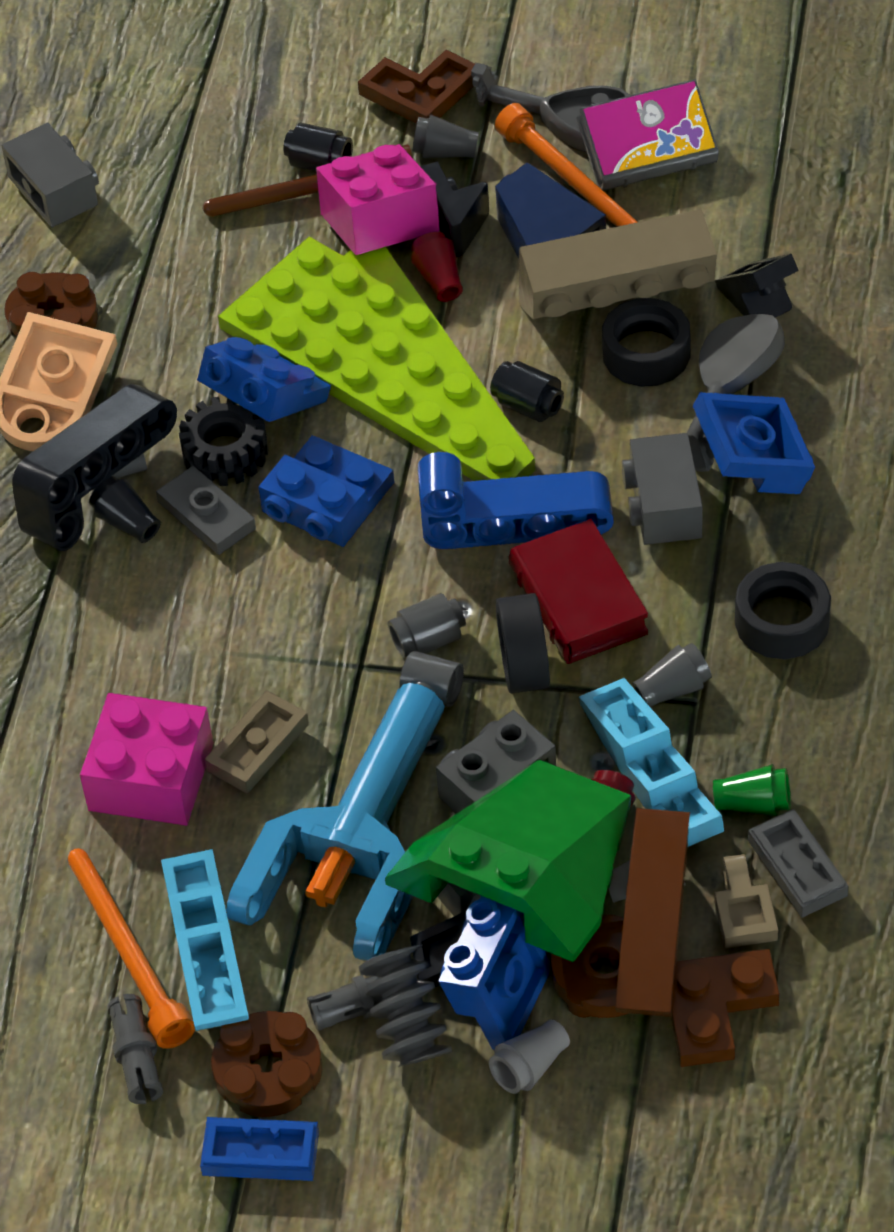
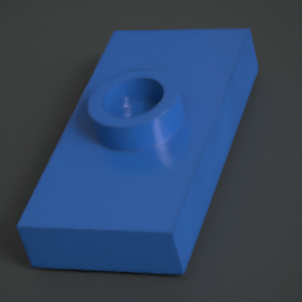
M207 1117L200 1164L202 1176L313 1181L319 1137L318 1122Z

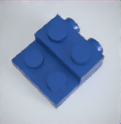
M230 337L225 341L206 346L197 381L268 422L327 402L331 388L330 384L316 377L314 371L310 368L291 363L279 356V352L273 347L262 344L253 345L250 341L239 337Z
M699 393L693 408L722 476L752 478L757 492L801 493L816 467L784 398Z
M312 435L294 458L284 454L258 488L262 512L266 513L275 521L287 522L303 529L316 539L328 540L344 547L395 481L393 469Z
M480 896L466 911V920L458 942L450 946L444 955L445 962L442 966L438 982L455 1013L475 1017L492 1050H495L498 1044L521 1034L549 976L551 962L545 950L525 942L524 913Z

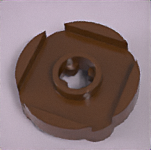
M25 273L18 278L17 287L9 294L4 308L8 330L11 335L14 334L15 336H18L28 312L93 329L96 327L99 316L96 297L90 288L89 280L86 276L78 273ZM58 308L53 312V315L47 316L44 314V311L48 309Z
M603 914L600 927L574 962L554 954L551 955L554 987L558 995L567 1003L569 1011L575 1016L582 1018L590 1016L614 1018L629 1014L616 1012L615 1010L619 968L609 974H601L593 970L598 967L599 959L609 958L611 965H619L623 917Z
M261 1011L249 1014V1020L223 1025L219 1033L220 1038L212 1051V1072L219 1094L225 1100L227 1097L231 1102L239 1105L240 1111L256 1117H273L286 1114L301 1105V1098L310 1091L312 1086L315 1090L322 1076L320 1046L315 1034L307 1027L305 1019L300 1014L295 1012ZM265 1055H273V1057L281 1060L273 1063L272 1071L262 1072L260 1065L254 1064V1062Z

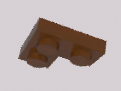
M445 50L418 74L384 57L358 81L359 95L416 124L418 117L429 118L430 114L441 118L474 87L471 70L475 63Z
M770 949L677 961L674 974L671 1021L681 1067L735 1060V1045L728 1013L779 1006V990Z

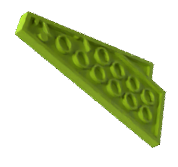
M309 236L218 315L221 330L233 337L246 339L253 343V345L262 344L273 347L279 352V356L291 363L310 368L314 371L316 377L331 385L329 392L331 396L428 454L434 452L454 454L460 459L462 474L473 481L530 476L536 471L535 457L386 247L355 255L350 250L343 256Z

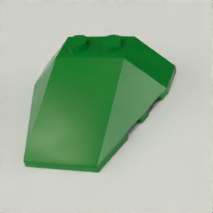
M537 760L413 842L387 874L385 883L387 886L432 904L449 882L524 913L526 943L574 962L601 925L603 905L607 889L611 885L613 865L616 853L620 849L631 805V795L542 760Z

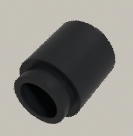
M300 122L294 130L290 129L287 132L283 151L284 155L288 156L291 166L316 171V167L332 163L333 160L339 157H352L353 141L352 138L344 136L342 131Z
M509 361L503 362L497 368L491 381L490 392L492 396L497 397L499 404L538 422H543L549 416L553 417L556 415L564 400L560 379L521 361L514 363Z

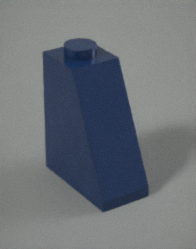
M528 162L512 174L506 175L495 186L497 219L518 259L519 247L606 229V215Z

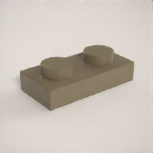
M266 690L205 758L207 772L248 794L309 725L307 712Z

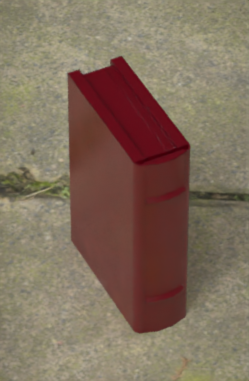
M592 519L520 544L510 550L508 556L509 564L517 577V583L520 588L524 589L526 594L535 593L537 595L543 624L549 632L550 641L552 644H556L567 664L648 635V629L645 625L648 612Z

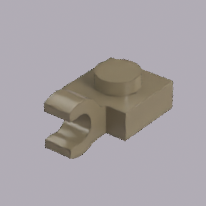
M745 854L723 857L725 867L723 880L726 890L715 892L714 904L724 948L778 941V927L768 884L751 886Z

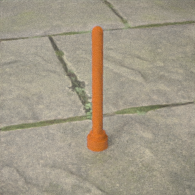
M519 103L509 104L499 113L495 120V130L511 143H524L592 206L604 213L612 224L618 227L638 222L535 130L532 114Z
M80 848L73 849L68 855V863L150 1008L148 1013V1029L153 1035L154 1040L163 1049L182 1045L195 1032L190 1012L184 1004L178 1003L175 999L168 998L87 852Z

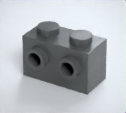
M48 122L1 145L8 177L51 228L98 205L95 186L99 184L95 169L88 160L82 162L76 155L74 146L66 135L60 137Z
M688 433L630 439V459L622 460L621 462L624 488H633L635 496L628 497L631 526L640 525L643 544L648 545L702 538L703 506Z
M513 709L499 721L495 720L488 723L476 738L460 750L455 749L442 759L436 767L439 798L457 814L537 760H542L556 766L555 745Z

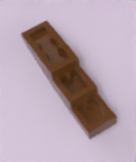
M636 809L615 1002L616 1012L671 1017L679 928L682 916L690 812Z

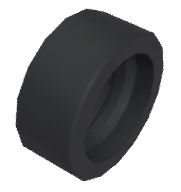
M636 298L621 303L608 313L602 325L603 363L610 374L624 383L635 386H658L672 381L685 371L691 358L690 322L681 309L668 301L656 298ZM639 331L661 333L674 341L666 349L655 353H638L630 351L619 344L627 335Z
M776 562L761 565L751 571L737 587L735 626L739 638L752 651L768 658L790 659L804 656L816 649L827 636L829 629L831 595L827 584L815 571L796 563ZM780 595L797 598L805 602L813 611L812 615L802 622L785 626L771 624L760 619L753 612V607L766 598Z
M531 593L497 598V626L508 691L513 694L548 689L550 686L548 654L537 595Z

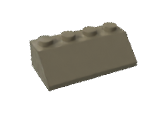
M702 209L519 247V302L521 308L532 319L546 316L560 317L570 311L589 307H607L617 301L636 297L650 298L660 292L684 287L689 289L697 288L705 283L714 281L717 253Z

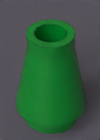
M771 764L725 779H714L713 797L715 808L718 811L732 810L778 816L779 811L790 810L791 790L787 768L775 769L774 765Z

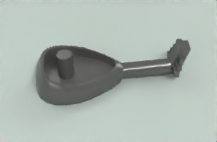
M475 63L471 70L473 86H476L475 90L478 93L479 106L484 107L487 101L505 106L519 103L528 112L539 114L542 122L548 129L566 144L586 153L585 144L576 119L577 116L581 115L580 107L630 95L621 88L601 85L565 90L544 98L497 85L498 76L495 75L494 71H491V67L488 65Z
M751 314L728 319L709 333L699 353V369L703 383L708 390L707 393L735 394L766 372L776 362L784 349L785 337L781 324L773 315ZM695 415L687 431L696 472L709 471L715 457L697 415Z

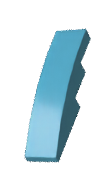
M625 678L579 696L580 705L620 772L633 781V792L645 809L690 812L688 847L724 832L722 815L698 788L695 771L672 746L669 728Z
M213 849L161 860L195 1031L249 1020Z

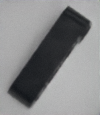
M129 384L26 456L16 467L12 478V488L20 530L59 551H66L72 548L79 540L84 528L81 498L164 439L175 425L177 419L176 404L172 400L142 386Z

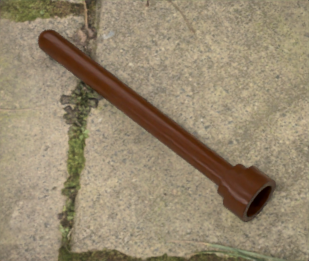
M409 144L402 145L404 150L413 158ZM317 174L211 198L204 202L203 212L209 217H214L319 193Z

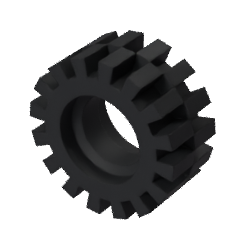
M219 397L211 398L212 405L208 407L204 401L197 403V413L189 409L185 414L186 421L181 420L179 425V438L186 469L194 466L212 482L215 478H219L220 486H228V478L233 477L236 484L244 482L243 473L245 472L250 477L258 473L257 465L263 467L266 462L265 455H268L264 419L246 408L238 406L237 403L228 398L226 403H220ZM220 436L240 438L235 443L227 446L207 444L212 439Z

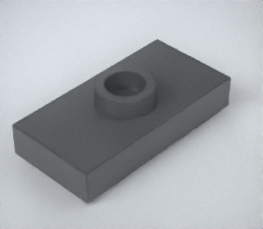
M194 466L156 491L158 503L218 555L256 529L254 517Z
M794 809L748 830L749 843L801 918L848 896V884Z

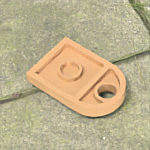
M28 312L0 376V433L18 448L35 451L90 412L117 347L116 335ZM30 418H39L45 422L44 426L35 433H25L20 430L21 424Z

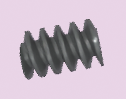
M423 945L387 952L372 957L359 966L360 975L377 976V979L366 986L364 990L366 996L383 998L381 1002L370 1009V1012L374 1018L389 1020V1022L376 1030V1035L378 1039L394 1040L395 1043L382 1052L383 1060L399 1061L400 1065L398 1067L453 1052L452 1047L449 1045L434 1044V1039L447 1029L445 1024L428 1022V1018L439 1011L441 1007L440 1003L423 1002L422 996L434 989L435 985L434 982L417 980L416 975L429 967V963L426 960L411 959L410 954Z

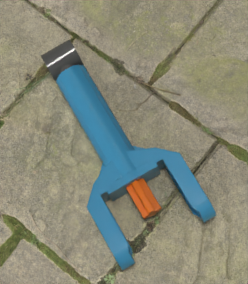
M417 651L410 652L402 668L400 688H398L338 806L301 808L265 823L231 888L226 908L229 920L251 926L264 918L297 853L300 852L305 855V859L320 863L305 892L307 897L316 899L318 906L326 908L328 903L335 904L350 873L375 879L355 920L357 931L354 938L353 955L357 959L367 961L372 957L386 953L413 898L412 895L387 886L385 883V877L405 853L398 837L390 831L387 823L444 712V707L453 706L459 696L464 677L463 664Z

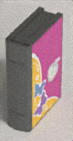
M696 79L580 107L581 115L576 118L597 186L603 191L620 186L625 188L628 184L687 169L695 170L696 167L715 163L718 160L719 151Z

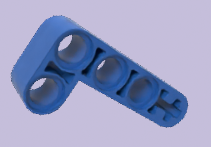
M434 452L424 456L418 462L417 471L423 538L433 548L456 549L525 543L592 519L602 535L609 531L614 523L609 481L607 477L598 472L584 471L463 482L462 465L460 459L454 454Z

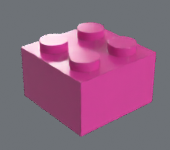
M400 144L382 145L372 152L354 157H339L333 160L332 163L316 167L321 215L355 255L418 238L429 232L440 231L436 183Z
M108 693L80 773L88 811L187 826L206 769L205 758L211 753L214 744L207 707Z

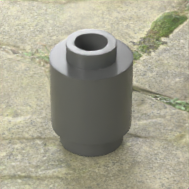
M439 593L397 611V617L389 620L387 624L396 649L405 658L412 651L426 654L461 639L460 628L466 626V621L456 599L447 600L444 594Z

